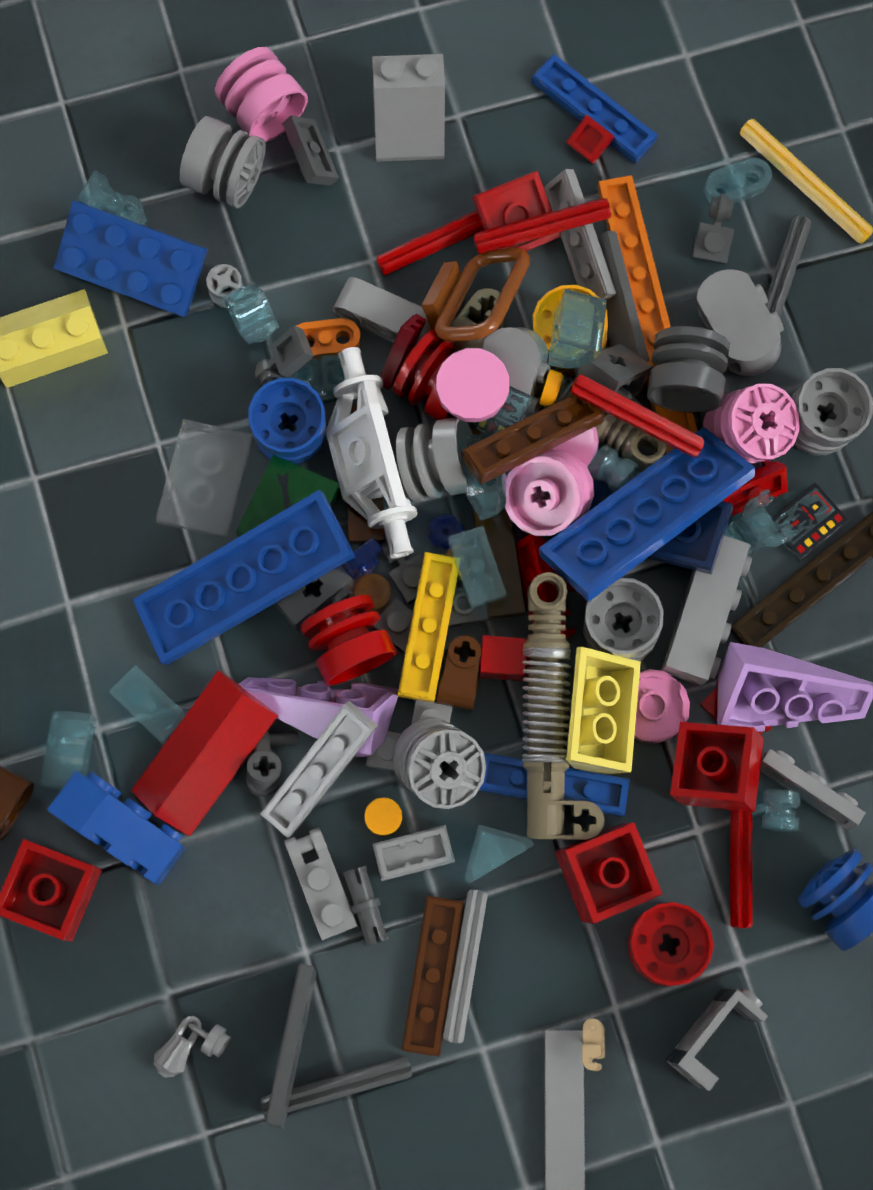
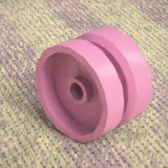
M562 450L546 451L513 468L507 475L503 487L504 507L510 520L522 531L535 536H552L566 529L590 510L594 498L593 478L587 466L575 455Z

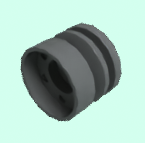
M677 326L659 331L655 335V350L652 356V363L655 367L650 370L647 398L662 408L679 412L702 413L721 407L726 380L722 373L727 370V357L730 348L728 339L716 331L701 327Z

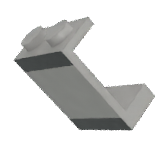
M738 988L721 989L665 1061L694 1086L710 1091L719 1078L695 1058V1055L732 1009L736 1010L746 1020L764 1022L768 1015L760 1009L763 1003L745 988L742 991Z

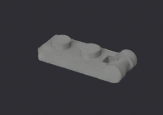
M320 827L309 830L310 834L297 840L294 836L284 840L319 935L323 941L358 926ZM316 849L319 859L305 864L302 854Z

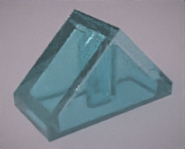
M478 824L463 878L466 885L471 884L532 848L534 843L531 838Z

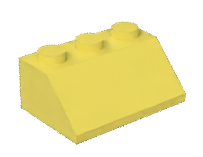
M85 289L0 317V378L6 388L108 354Z
M577 647L566 757L567 762L574 769L599 774L631 772L641 661L585 647Z

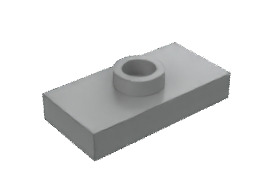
M446 825L372 844L381 881L455 863Z

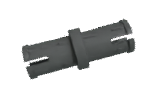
M362 866L358 867L355 871L352 869L344 872L343 876L346 879L354 904L351 907L352 913L357 914L365 946L367 947L377 942L388 940L389 937L386 934L378 906L381 905L380 899L375 898L366 871L367 868Z

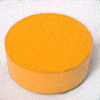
M550 369L539 405L549 407L556 403L564 378L563 373Z
M384 797L377 798L367 806L365 823L368 829L375 835L389 836L400 827L402 811L394 800Z

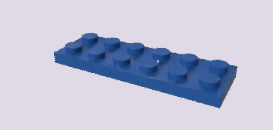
M702 427L694 433L704 439L703 449L697 457H691L674 448L539 548L540 557L589 602L755 477V467L708 429Z
M318 490L137 596L132 601L161 664L169 665L351 560L355 555L324 493Z

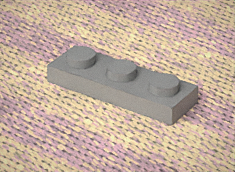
M769 749L762 754L761 773L848 830L860 824L866 812L857 807L858 802L854 798L843 792H838L837 794L825 786L826 781L821 776L811 771L804 772L795 766L794 759L783 751L775 750L774 752Z

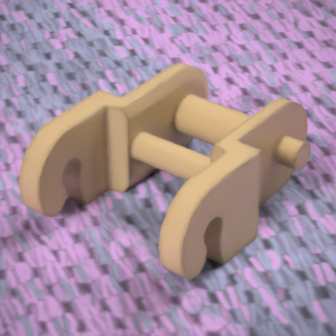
M591 1018L583 1024L582 1063L588 1070L600 1071L602 1065L597 1062L593 1063V1059L605 1058V1029L602 1022Z

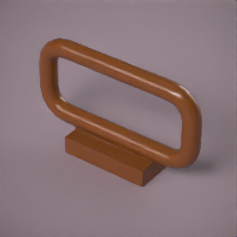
M503 248L482 254L479 253L468 261L463 271H460L457 261L444 262L421 305L431 329L436 331L439 338L452 342L481 339L496 331L502 324L530 265L528 253L521 248ZM515 262L489 317L484 322L476 325L450 327L478 271L490 264Z

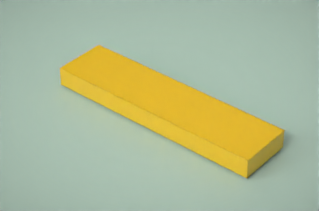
M429 552L424 553L397 694L398 697L434 703L461 561L460 558Z

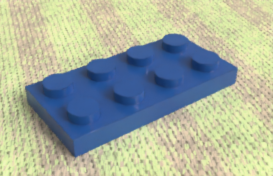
M73 200L53 269L185 317L188 316L208 248L86 203Z

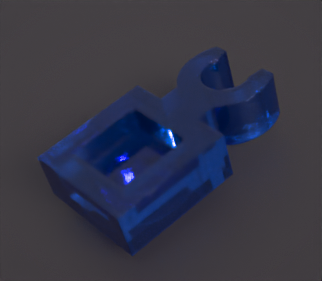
M371 538L353 552L355 557L345 562L342 567L353 580L357 579L360 574L364 577L380 564L377 558L380 557L382 548L374 538Z

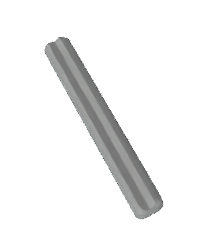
M471 889L467 892L443 1032V1039L447 1042L459 1044L464 1041L488 897L487 893L481 890Z

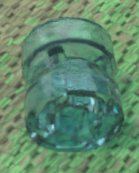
M605 445L595 454L588 470L594 480L598 482L605 481L608 483L609 489L616 492L636 477L639 466L638 463L630 458L623 459L619 457L617 450Z
M764 790L762 802L767 806V809L761 817V829L778 832H799V819L796 817L795 809L800 806L801 794L786 790Z

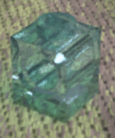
M254 281L222 297L238 333L248 344L262 342L268 339L272 332L280 329L264 291Z

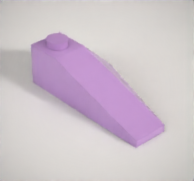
M730 642L718 672L717 724L754 727L758 732L765 731V726L785 725L786 728L798 727V723L819 720L821 723H831L865 718L873 699V682L769 649Z
M248 677L238 684L278 714L277 719L316 739L320 737L344 704L350 701L378 725L355 755L357 757L372 755L384 743L398 699L397 688L352 682L351 689H334L326 686L324 681H317V684H306L302 687H297L296 681L292 679Z

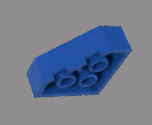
M75 771L47 810L87 839L104 847L105 851L135 870L137 869L141 872V875L154 884L160 885L186 849V847L179 843L182 835L165 823L160 829L148 821L152 815L150 812L129 797L124 803L121 802L118 797L122 792L92 771L86 777Z

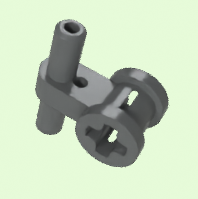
M268 730L255 747L254 754L247 763L246 786L252 794L259 797H267L276 792L280 783L281 761L276 754L270 751V747L297 746L299 744V733L297 731L269 732ZM261 771L266 772V776H261Z

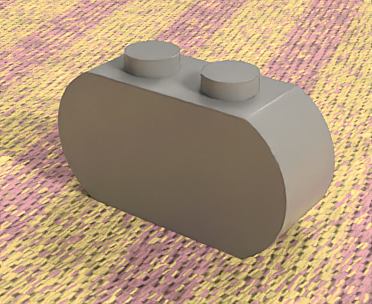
M728 269L710 275L701 284L697 293L699 316L706 329L716 331L725 336L730 342L729 355L727 357L728 369L732 373L741 376H755L766 372L776 363L780 356V332L784 331L780 317L776 312H769L765 305L768 303V299L760 284L754 285L747 273Z
M508 327L494 331L485 338L482 349L493 353L504 363L509 374V386L534 396L525 417L527 418L540 410V398H537L540 385L546 383L550 371V363L547 362L548 348L544 340L537 333L527 328ZM509 391L506 403L510 404L512 402L518 411L506 413L507 410L500 408L501 412L493 417L513 425L514 423L501 418L500 415L519 422L529 399ZM514 396L519 399L522 398V400L525 403H519V401L514 400L511 397ZM510 414H511V415H514V416L518 417L519 419L516 420V419H514V418H512V417H509V416H510ZM477 428L478 430H480L481 432H483V433H485V434H487V435H490V436L493 435V434H490V433H488V432H486V431H484V430H481V429Z

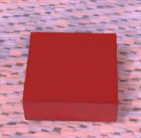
M586 114L566 141V144L594 165L615 136Z

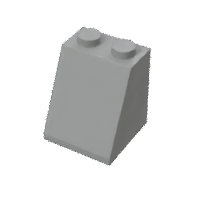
M443 54L372 56L376 162L444 159L445 77Z

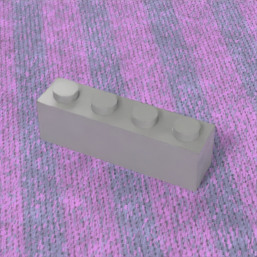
M724 535L712 575L692 570L660 671H665L672 675V677L699 686L704 685L709 678L714 679L716 677L721 658L716 657L719 644L725 645L731 630V624L726 623L730 610H736L742 594V590L737 589L740 576L744 578L747 576L752 562V557L747 556L750 547L749 543Z

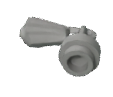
M195 1016L186 1017L171 1039L154 1054L153 1064L158 1074L167 1078L183 1073L189 1052L198 1036L205 1039L201 1052L209 1057L212 1055L220 1057L231 1039L226 1034L227 1029L216 1024L208 1033L202 1029L200 1019ZM187 1026L193 1031L188 1040L181 1036Z

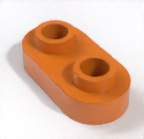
M338 318L304 322L297 325V327L304 330L307 340L314 342V345L311 347L314 357L311 360L336 358L343 349L350 347L359 348L360 330L356 323L350 319ZM340 336H346L349 338V341L346 344H340L337 342V339Z

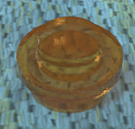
M367 574L358 580L354 593L355 596L371 595L374 602V608L371 610H378L388 603L391 596V588L383 576Z

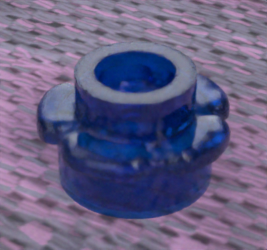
M445 514L436 517L430 522L428 527L430 531L429 539L436 547L442 546L444 549H450L458 545V540L463 538V526L452 515ZM444 529H447L449 531V534L444 535L442 531Z

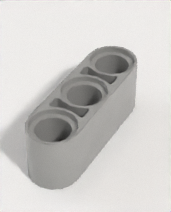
M355 277L348 278L332 309L338 317L350 319L358 327L393 343L400 327L411 316L418 314L427 319L421 306ZM428 320L424 325L418 342L431 330Z

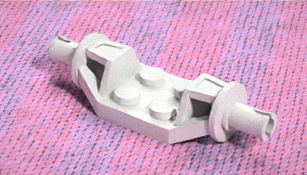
M346 348L338 353L345 381L339 383L333 390L337 402L326 429V436L342 498L367 520L368 527L373 529L384 528L390 550V558L405 557L413 553L405 523L415 518L418 513L417 509L411 506L410 498L397 470L383 417L389 413L380 390L383 386V381L380 376L366 375L360 348ZM353 399H358L357 411L350 415ZM384 497L389 509L380 511L371 499Z

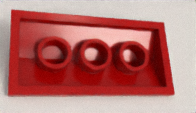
M218 670L131 791L154 816L191 836L279 715Z

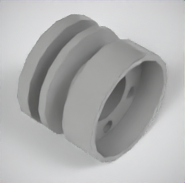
M210 116L203 117L194 128L182 157L180 167V182L182 186L201 194H208L213 189V196L216 200L220 202L226 200L229 206L240 208L249 198L259 178L265 156V141L256 135L249 137L248 132L244 130H238L232 136V128L229 124Z
M827 368L814 373L790 396L794 400L799 413L800 430L794 445L799 450L811 455H829L839 451L867 428L873 414V398L867 385L856 374L842 368ZM821 413L825 415L823 417L824 422L819 419Z
M452 417L436 421L433 431L427 424L417 425L416 428L405 427L399 430L396 439V457L399 474L409 498L414 503L427 501L429 497L431 499L441 498L444 488L450 495L477 491L480 483L461 458L462 450L475 444V439L468 422Z
M618 579L586 605L583 635L588 648L642 661L652 652L663 627L664 610L660 599L648 585L636 579ZM616 620H619L622 624L629 623L627 633H624L622 629L614 630Z
M428 718L414 722L402 732L395 743L392 758L395 774L409 791L432 807L450 809L464 805L477 794L484 782L486 762L483 750L474 738L445 720ZM443 761L448 766L445 772L439 767Z

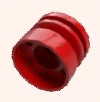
M431 329L411 349L405 358L393 386V393L400 398H404L409 394L408 403L411 405H416L427 395L428 399L424 413L438 421L455 417L441 406L436 392L437 374L442 363L451 356L454 342L443 341L441 343L442 339L437 336L435 330Z
M358 595L334 602L306 619L300 625L303 636L312 638L308 642L310 651L328 649L327 652L316 660V665L326 686L338 685L353 680L382 666L396 656L397 651L387 630L368 631L381 618L379 612H369L374 608L371 595Z
M669 902L657 904L638 917L630 929L627 947L630 961L639 975L650 983L669 987L688 984L702 975L711 962L714 944L711 929L701 914L688 905ZM663 935H666L669 940L675 939L678 946L673 949L674 955L671 957L667 951L660 952L658 945L663 943Z

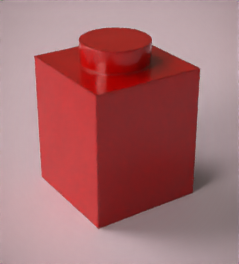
M483 635L481 640L479 678L523 681L522 679L525 676L523 670L532 667V665L522 663L523 661L531 660L523 655V644L527 641V638Z

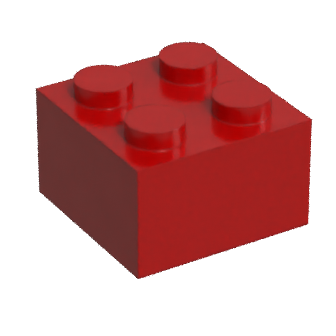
M680 722L670 795L681 805L755 812L764 738L754 727Z
M634 822L620 823L601 831L594 838L579 840L554 851L581 922L595 924L663 895Z
M23 839L0 892V916L63 941L73 942L103 869Z

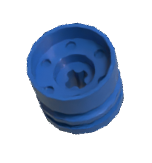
M278 378L264 384L254 394L248 408L249 426L259 451L269 460L275 455L300 465L311 460L322 449L327 437L325 407L319 393L308 383L295 378ZM288 421L291 425L295 424L296 430L290 432L289 429H284L283 423Z
M853 848L842 856L830 860L819 869L808 881L806 888L801 892L796 901L803 909L819 901L810 912V917L813 920L823 918L830 913L833 915L826 925L824 932L841 951L854 947L873 932V882L869 885L865 883L873 871V866L868 862L853 870L863 857L857 848Z

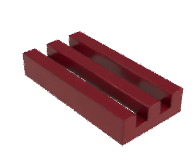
M418 314L411 316L400 327L380 374L383 381L382 387L387 390L392 387V384H395L405 358L417 344L427 319Z

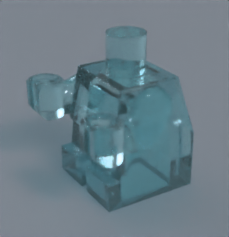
M766 489L761 491L757 497L749 500L743 509V516L731 522L727 528L734 539L750 544L747 556H751L766 546L775 548L786 541H791L797 533L796 530L791 531L793 528L791 524L785 525L778 533L779 529L764 508L770 505L774 499L773 496H768L770 491Z

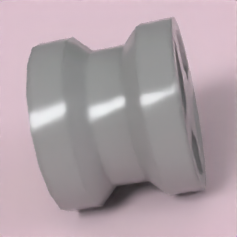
M227 264L213 267L206 278L211 300L217 306L223 308L237 305L242 300L244 294L239 271ZM227 288H231V289H232V290H228V291L222 292L224 289H227Z

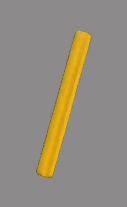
M750 119L743 125L740 135L855 241L862 244L872 235L873 227L755 119Z

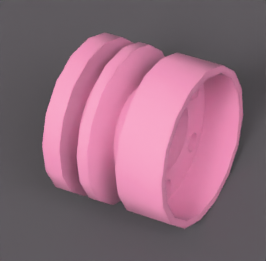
M268 47L254 48L236 58L225 68L218 78L214 89L216 98L226 107L229 114L236 117L239 127L248 132L249 137L256 135L263 138L265 143L286 132L282 123L290 116L300 117L308 103L307 93L294 77L286 74V67L278 61L277 56Z
M758 383L724 394L722 406L716 410L706 412L703 420V427L708 429L750 464L772 460L786 454L795 444L800 430L799 413L794 400L785 390L773 384Z

